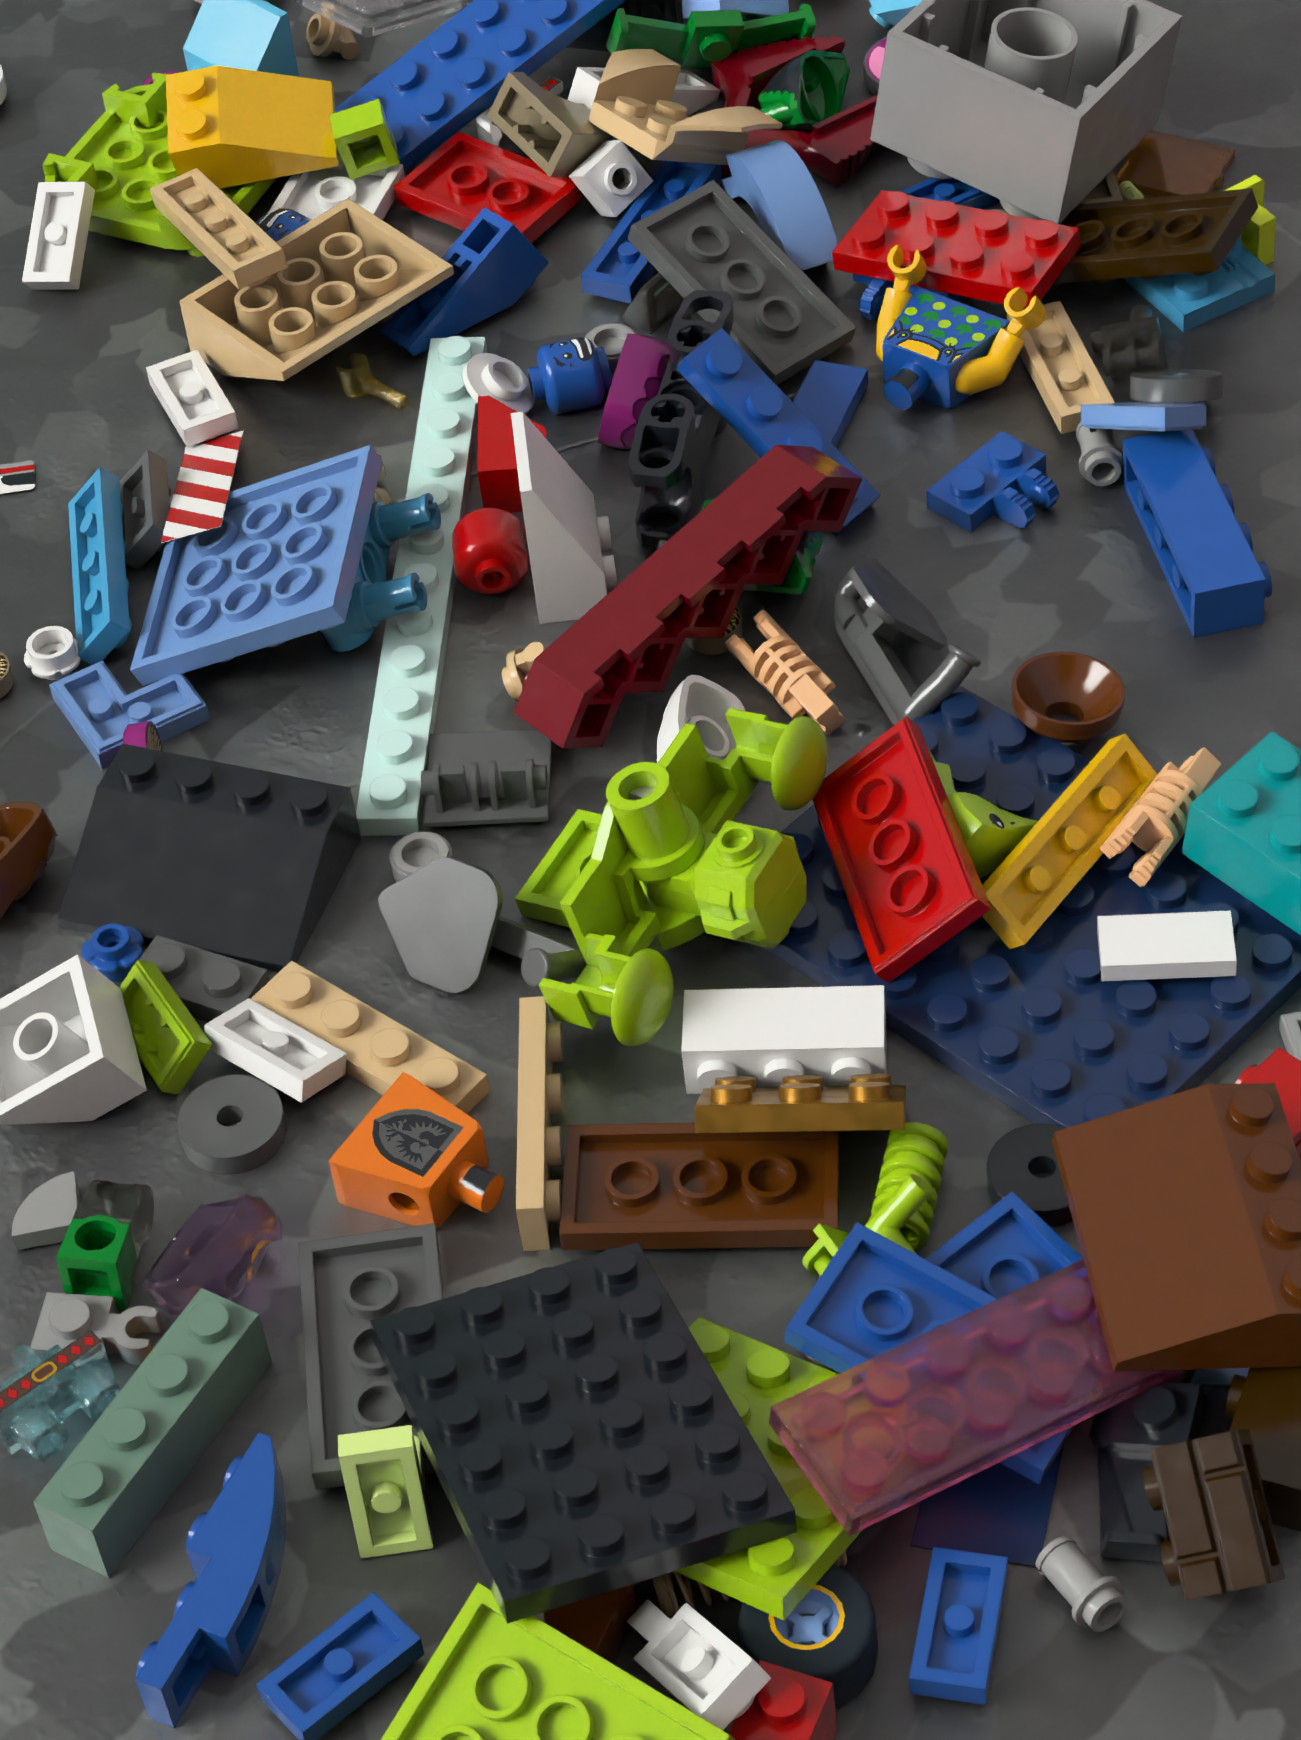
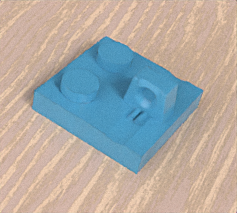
M1241 235L1219 269L1201 276H1195L1191 273L1168 274L1150 280L1142 279L1141 277L1123 278L1183 333L1275 292V273L1242 246Z

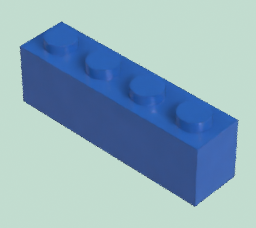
M1193 430L1161 431L1123 439L1122 484L1193 638L1262 624L1264 620L1265 598L1272 595L1271 575L1267 564L1264 561L1257 562L1253 554L1252 537L1245 522L1238 523L1234 515V503L1228 485H1220L1216 478L1215 463L1210 448L1208 446L1201 448Z

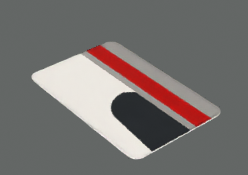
M33 460L0 465V494L27 491L35 488V466Z

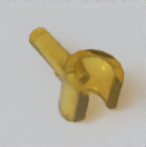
M353 353L349 356L352 369L336 367L342 389L348 397H361L369 393L400 409H404L409 401L407 396L382 384L380 380L373 377L368 359L364 354Z

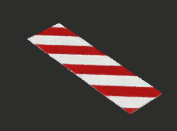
M243 431L185 448L161 543L221 527Z

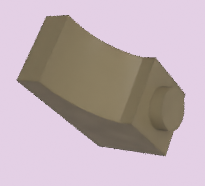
M508 72L487 115L550 178H569V175L605 140H613L614 138L588 121L591 110L585 104L574 103L553 94L534 82L524 72Z

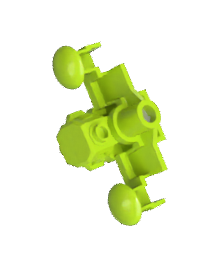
M729 708L725 716L737 746L729 752L725 760L708 757L697 726L685 723L658 763L639 762L631 764L618 771L610 779L606 788L608 802L605 805L603 814L577 809L515 897L522 916L570 927L587 964L575 983L567 984L543 978L539 983L540 990L554 1020L593 1029L601 1016L610 1017L614 1034L621 1044L628 1047L643 1045L650 1041L664 1025L671 1008L674 991L673 976L667 960L661 953L648 947L665 951L684 944L705 931L707 934L769 949H774L786 938L791 924L806 903V874L799 858L794 837L783 835L775 830L734 822L733 820L759 782L771 784L774 799L784 810L794 811L800 809L815 797L826 774L828 746L822 728L814 719L800 716L787 725L769 721L767 715Z

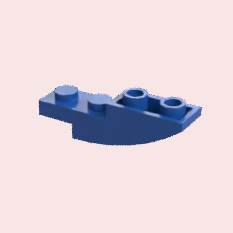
M258 1432L244 1456L239 1455L231 1462L224 1477L223 1489L208 1513H201L193 1522L186 1541V1551L196 1582L191 1581L183 1588L175 1606L174 1618L159 1642L154 1641L150 1643L139 1660L135 1681L148 1718L169 1727H176L212 1667L233 1676H239L259 1638L270 1611L281 1572L286 1538V1502L283 1477L271 1436Z

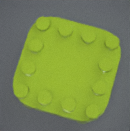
M152 73L153 84L135 86L125 91H120L119 86L113 84L102 93L106 111L66 156L48 154L42 165L45 182H86L95 189L88 231L164 249L187 250L190 255L196 257L204 256L155 207L150 188L178 176L168 153L166 75L170 74ZM277 178L222 188L220 190L247 215Z

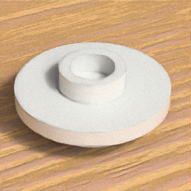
M479 353L471 357L464 366L462 374L464 385L477 404L478 396H491L517 412H524L525 415L533 407L534 399L529 380L514 362L495 354Z

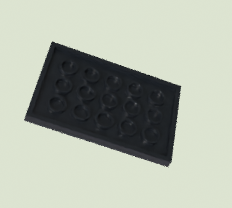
M638 1242L619 1248H610L601 1253L554 1267L541 1268L530 1274L485 1287H476L465 1293L420 1306L408 1307L399 1312L370 1320L373 1342L507 1624L797 1532L796 1514L792 1503Z

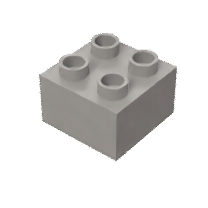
M922 0L887 33L870 140L907 156L909 164L925 176L937 179L954 178L998 198L1002 207L1011 215L1035 220H1049L1055 224H1060L1158 123L1183 16L1147 0Z

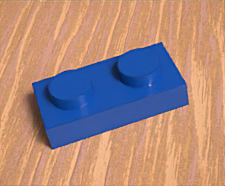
M933 1547L909 1674L910 1694L986 1705L1008 1578V1557Z
M373 1592L259 1681L256 1686L260 1699L299 1740H318L424 1655L422 1641Z

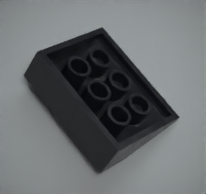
M122 744L97 786L57 918L59 926L93 934L99 927L111 923L120 924L124 927L131 926L136 928L143 936L144 943L142 945L149 946L155 936L159 935L264 968L267 971L279 973L290 961L298 962L361 840L351 787Z

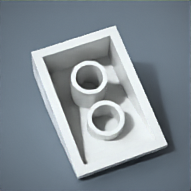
M524 412L511 413L520 495L539 624L578 620L607 595V591H612L617 586L614 555L602 556L601 553L612 551L608 516L596 517L593 492Z

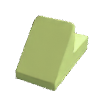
M412 1425L338 1435V1457L360 1558L433 1549L421 1445L419 1438L413 1434Z

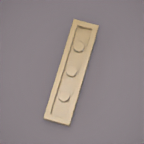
M198 168L150 188L155 207L239 290L246 286L251 287L263 284L270 279L271 275L288 268L283 249Z
M290 961L251 998V1000L347 1053L346 1074L381 1095L385 1094L402 1072L411 1075L466 1114L490 1092L486 1073L293 961Z
M544 996L519 998L516 1213L523 1251L551 1250V1222L560 1221L561 1180H551L552 1167H563V1137L561 1126H552V1114L564 1113V1092L561 1073L552 1074L553 1062H564V1036L561 1022L550 1023L548 1006Z

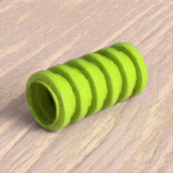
M906 1122L905 1130H890L887 1142L888 1147L885 1150L884 1164H882L880 1171V1181L877 1185L876 1198L873 1202L870 1219L911 1174L920 1177L931 1188L932 1194L899 1229L913 1250L917 1251L927 1245L929 1239V1228L933 1221V1210L937 1203V1193L941 1185V1175L945 1167L944 1159L947 1156L949 1143L939 1130L930 1125Z

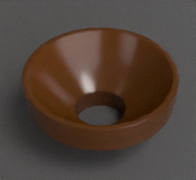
M1050 652L1034 656L1025 661L1016 670L1012 679V706L1022 723L1036 734L1059 743H1075L1079 745L1107 732L1118 722L1125 702V686L1117 672L1103 661L1076 652ZM1055 714H1068L1076 717L1080 722L1060 721L1048 717Z

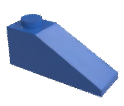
M484 207L442 257L443 260L453 265L454 274L399 308L381 329L380 333L411 355L416 356L429 349L431 338L454 336L514 305L523 293L532 287L538 275L549 262L514 224Z

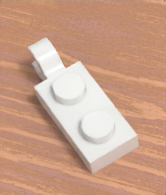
M647 1599L626 1621L648 1641L645 1647L633 1659L686 1709L721 1730H724L732 1720L737 1719L749 1709L755 1695L771 1679L753 1658L688 1603H685L670 1619Z

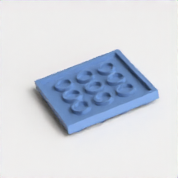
M371 445L231 491L228 495L221 527L166 542L130 671L142 686L157 682L172 674H184L211 664L225 663L237 656L266 647H276L288 640L317 631H327L339 624L345 623L382 465V460Z

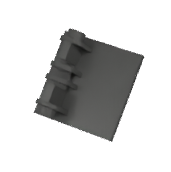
M536 729L430 734L428 771H421L422 795L426 796L425 827L549 821L552 740Z

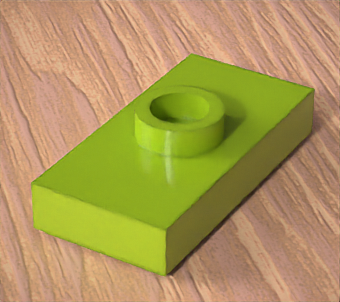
M137 960L119 988L122 992L138 1058L162 1092L179 1095L212 1046V1043L156 964Z

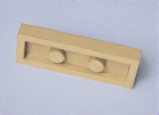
M1061 301L1043 305L1045 308V319L1039 327L1032 330H1024L1021 337L1026 341L1019 354L1061 434L1076 431L1078 424L1081 422V405L1115 402ZM1007 314V320L1011 321L1012 318Z

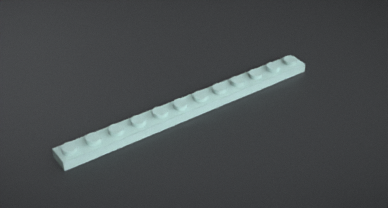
M450 336L447 338H431L405 500L430 493L434 498L433 503L436 502L439 507L441 526L440 529L435 531L429 530L399 539L393 580L405 577L411 573L418 574L420 577L419 582H423L427 592V607L423 611H413L386 619L356 809L361 836L409 835L420 832L425 801V796L422 795L421 771H428L430 734H434L456 581L452 533L457 522L465 516L478 426V404L468 393L462 374L464 366L471 357L479 353H487L485 337Z

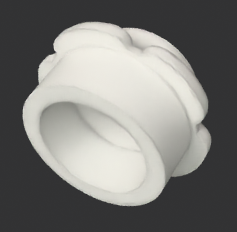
M48 626L35 631L27 640L24 663L26 667L32 668V673L39 678L48 680L62 679L68 676L80 664L77 640L64 627Z

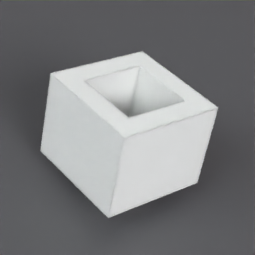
M605 140L569 175V178L600 216L617 217L653 182L621 140ZM616 170L624 179L617 187L614 186L612 181Z

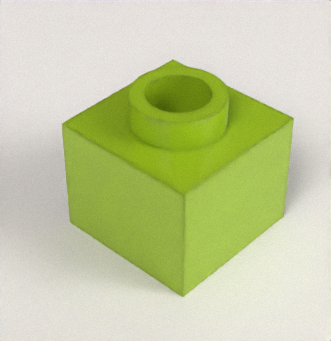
M380 99L329 115L334 141L350 180L400 164L396 141Z

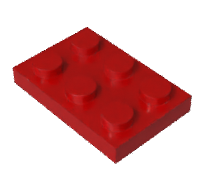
M462 132L456 133L394 186L396 204L462 231H465L485 207L514 224L531 244L584 198L582 192L570 178H550L533 160Z

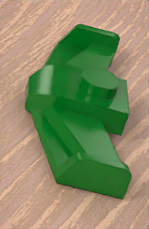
M801 4L799 11L744 22L740 10L691 11L687 25L627 15L624 8H618L606 48L611 54L612 52L630 49H653L667 58L680 60L684 70L712 69L711 62L721 61L728 57L730 53L736 54L741 49L747 50L748 47H758V45L762 44L766 46L768 43L773 42L777 44L779 41L789 42L792 39L812 38L816 27V20L809 4Z

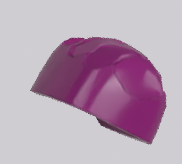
M627 333L606 400L597 443L608 447L631 450L642 409L649 400L657 396L670 359L668 344L656 338Z

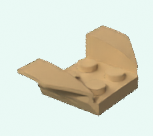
M630 49L612 52L599 82L588 119L593 125L621 140L651 160L728 165L726 155L744 150L749 131L781 129L783 125L760 110L749 106L725 107L699 113L691 117L686 116L687 108L671 101L681 65L653 49Z

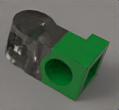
M94 1180L91 1182L84 1198L80 1199L56 1256L65 1294L114 1297L118 1310H127L133 1293L131 1275L142 1244L147 1242L153 1224L154 1199L149 1185L121 1184L105 1180Z

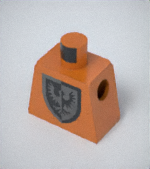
M404 1072L401 1073L328 1160L339 1203L412 1226L435 1223L436 1229L440 1228L460 1202L481 1212L488 1213L500 1200L504 1188L503 1176L487 1169L489 1160L483 1128L474 1118Z

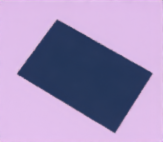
M943 1431V1439L932 1451L910 1546L933 1550V1547L1004 1556L1008 1557L1009 1563L1036 1567L1037 1557L1044 1545L1064 1445L1041 1483L1037 1484Z

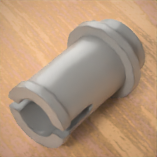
M1080 422L1076 429V438L1081 449V456L1078 461L1079 472L1084 479L1096 486H1107L1114 483L1120 477L1123 470V453L1115 445L1113 429L1096 428L1095 432H1091L1090 428H1085V425H1081Z
M1064 1535L1058 1537L1042 1549L1035 1563L1037 1571L1043 1577H1046L1072 1606V1618L1080 1627H1091L1095 1632H1102L1111 1628L1122 1618L1128 1606V1601L1123 1596L1124 1585L1115 1576L1105 1577L1082 1552L1077 1542L1071 1536Z

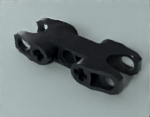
M696 290L683 299L668 333L670 359L658 394L645 404L640 414L628 463L631 481L635 487H641L635 524L637 538L642 546L658 547L659 540L668 541L699 513L702 503L701 475L713 438L723 432L727 422L677 370V367L684 357L719 329L723 328L730 336L734 321L732 298L727 292ZM703 309H714L721 312L716 322L692 319L696 312ZM658 513L675 515L679 518L677 524L671 528L655 529L649 526L653 516Z

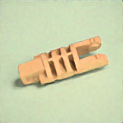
M761 610L753 619L757 623V629L767 641L754 653L753 649L743 638H738L734 634L724 643L725 647L773 695L778 704L793 720L806 713L820 725L826 735H830L846 721L834 702L827 696L836 687L834 682L806 656L799 645L766 611Z
M1205 747L1198 750L1195 756H1190L1179 768L1171 761L1168 762L1107 838L1100 850L1109 859L1116 854L1122 853L1131 842L1143 851H1146L1134 864L1128 876L1139 887L1145 886L1185 834L1190 803L1203 793L1205 787L1222 765L1221 762Z

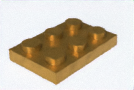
M889 1074L850 1076L851 1084L849 1086H824L823 1076L792 1075L783 1077V1085L779 1087L756 1088L755 1077L715 1078V1086L703 1089L695 1104V1133L905 1130L906 1085H892L891 1075Z

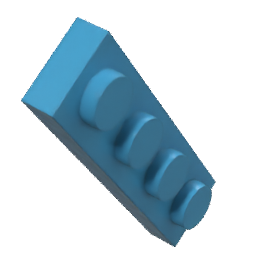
M101 467L96 470L68 503L78 657H80V660L91 665L103 661L113 649L121 648L126 642L132 627V620L129 618L127 592L129 581L126 578L125 568L126 542L123 540V504L120 499L119 476Z

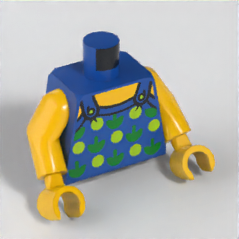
M900 245L894 246L888 253L887 262L895 276L893 289L886 288L876 331V354L883 362L884 382L886 383L883 391L887 400L896 408L903 410L908 409L917 399L944 409H950L958 406L972 394L1001 385L1005 381L1026 341L1021 337L1024 330H1032L1039 327L1045 319V308L1037 296H1034L1029 306L1023 310L1027 304V294L1021 287L1012 289L1004 300L1005 311L1012 318L1011 321L920 287L914 294L909 293L910 286L921 281L926 274L925 261L917 249L914 254L913 263L909 267L900 268L903 263L904 252Z

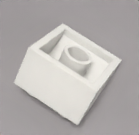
M80 955L72 957L0 998V1125L93 1121L147 1091L121 989Z

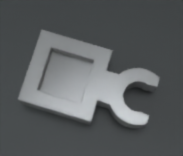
M47 1292L30 1346V1352L35 1365L39 1366L91 1330L101 1343L67 1365V1368L103 1370L107 1353L119 1354L125 1362L141 1365L153 1349L149 1339H134V1337L143 1332L161 1333L163 1326L158 1310L150 1306H134L118 1314L114 1297Z

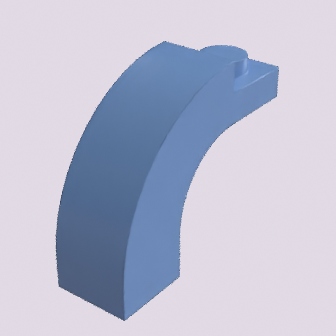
M773 140L726 155L732 176L718 180L720 187L732 199L742 197L748 202L762 230L801 270L833 261L832 251L838 245L826 206L809 170L789 144L782 140Z

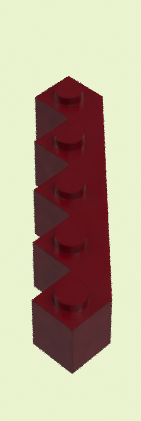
M775 445L534 659L532 667L523 681V690L514 714L561 748L603 747L624 693L664 692L685 638H723L745 584L782 585L804 531L841 532L863 478L813 447Z

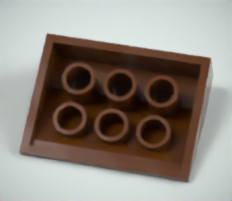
M1275 1083L1205 1084L1054 1132L1052 1145L1114 1372L1301 1366V1162Z

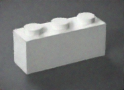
M884 985L684 990L681 1052L686 1094H701L703 1089L715 1086V1078L728 1076L755 1077L756 1088L779 1087L783 1085V1077L792 1075L823 1076L824 1086H849L851 1084L850 1076L887 1074Z

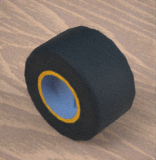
M832 1565L784 1621L746 1603L742 1604L738 1621L741 1649L758 1664L762 1660L832 1682L835 1709L857 1697L874 1675L878 1655L876 1617L871 1597L856 1577L843 1569Z

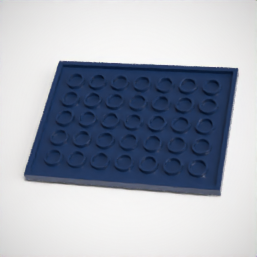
M960 685L949 697L942 701L935 711L912 720L920 726L927 747L935 761L950 765L956 792H967L977 795L1000 809L1027 819L1039 821L1090 762V760L1059 742L1036 734L1023 724L1021 720ZM814 804L780 832L783 835L794 837L797 845L799 858L806 874V903L791 924L786 938L774 949L763 948L823 987L884 985L886 1028L1034 1124H1053L1068 1128L1198 1087L1301 987V936L1183 855L1182 847L1185 834L1145 886L1139 887L1128 877L1134 864L1146 852L1131 842L1122 853L1116 854L1111 859L1103 853L1025 945L1009 949L984 917L981 916L888 984L875 975ZM998 866L993 871H991L987 876L979 878L982 885L998 868ZM1231 911L1237 959L1236 976L1101 981L1097 916Z

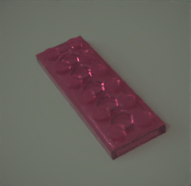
M1084 1259L771 1406L769 1424L847 1534L851 1536L1185 1370L1113 1371Z

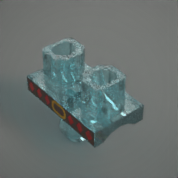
M89 1330L63 1349L57 1344L39 1357L24 1343L10 1352L17 1372L0 1383V1443L11 1455L22 1448L38 1461L44 1462L62 1450L69 1439L66 1426L62 1421L64 1418L81 1408L92 1421L98 1420L120 1392V1388L114 1377L104 1344L92 1330Z

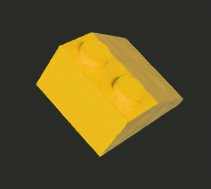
M217 65L166 75L168 153L178 176L198 168L219 189L339 166L338 148L334 141L329 116L336 113L334 87L331 81Z

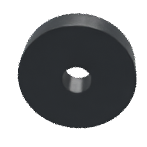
M1042 1123L1025 1125L1006 1133L995 1143L987 1159V1190L994 1205L1013 1191L1050 1227L1064 1225L1073 1221L1052 1145L1054 1132L1065 1129V1127ZM1037 1173H1047L1051 1176L1039 1178L1034 1175Z

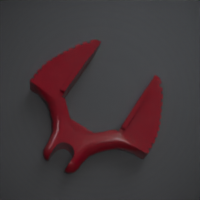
M816 36L814 39L805 37L801 40L779 41L777 44L773 42L768 43L766 46L762 44L758 45V47H748L747 50H738V53H730L728 57L721 61L711 62L714 86L721 90L720 95L726 99L724 108L736 106L758 108L760 107L758 96L770 79L787 63L811 50L842 53L845 47V40L837 36H829L828 39H823V36ZM877 95L812 125V132L806 134L804 131L751 130L749 131L744 149L773 140H782L796 151L809 171L824 179L834 188H838L841 182L845 183L847 178L853 177L854 173H857L860 167H863L866 161H869L876 154L877 150H880L883 146L870 140ZM721 165L722 177L731 174L729 165Z

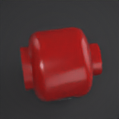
M481 508L465 515L457 522L452 533V550L455 574L463 586L473 592L492 595L512 590L524 580L529 570V551L526 530L518 517L509 511L497 508Z

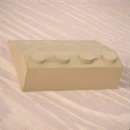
M347 198L276 242L283 249L288 268L271 275L270 279L265 283L251 287L246 286L239 290L222 274L179 302L190 352L198 350L204 362L224 376L285 381L454 274L453 265Z

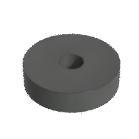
M1159 369L1130 374V398L1132 400L1182 403L1209 401L1223 397V373L1219 371L1205 369Z
M236 1074L214 1078L194 1089L186 1097L179 1109L177 1128L184 1152L192 1163L205 1171L226 1175L253 1170L270 1160L278 1152L285 1140L287 1122L280 1096L270 1084L253 1076ZM232 1122H239L233 1126H226L227 1124Z

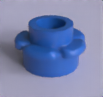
M116 923L103 925L93 932L91 940L84 942L81 951L82 958L112 982L123 981L135 962L144 953L141 947L144 943L143 936L136 928L131 926L124 927Z

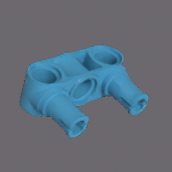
M430 493L387 505L381 501H373L346 621L330 630L320 631L332 650L343 652L355 649L370 638L381 620L426 609L427 592L423 582H419L420 577L418 574L411 573L405 577L386 581V568L390 547L394 545L396 540L421 532L440 529V510L437 503H433L434 498Z

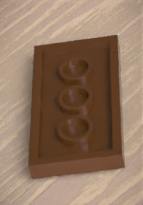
M695 1122L567 1125L559 1231L562 1251L607 1250L636 1242L639 1243L642 1249L812 1247L819 1239L813 1232L819 1223L839 1230V1131L695 1133Z

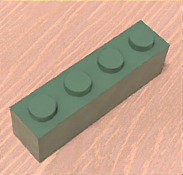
M200 1288L33 1501L51 1550L110 1578L271 1366L272 1359L259 1313Z

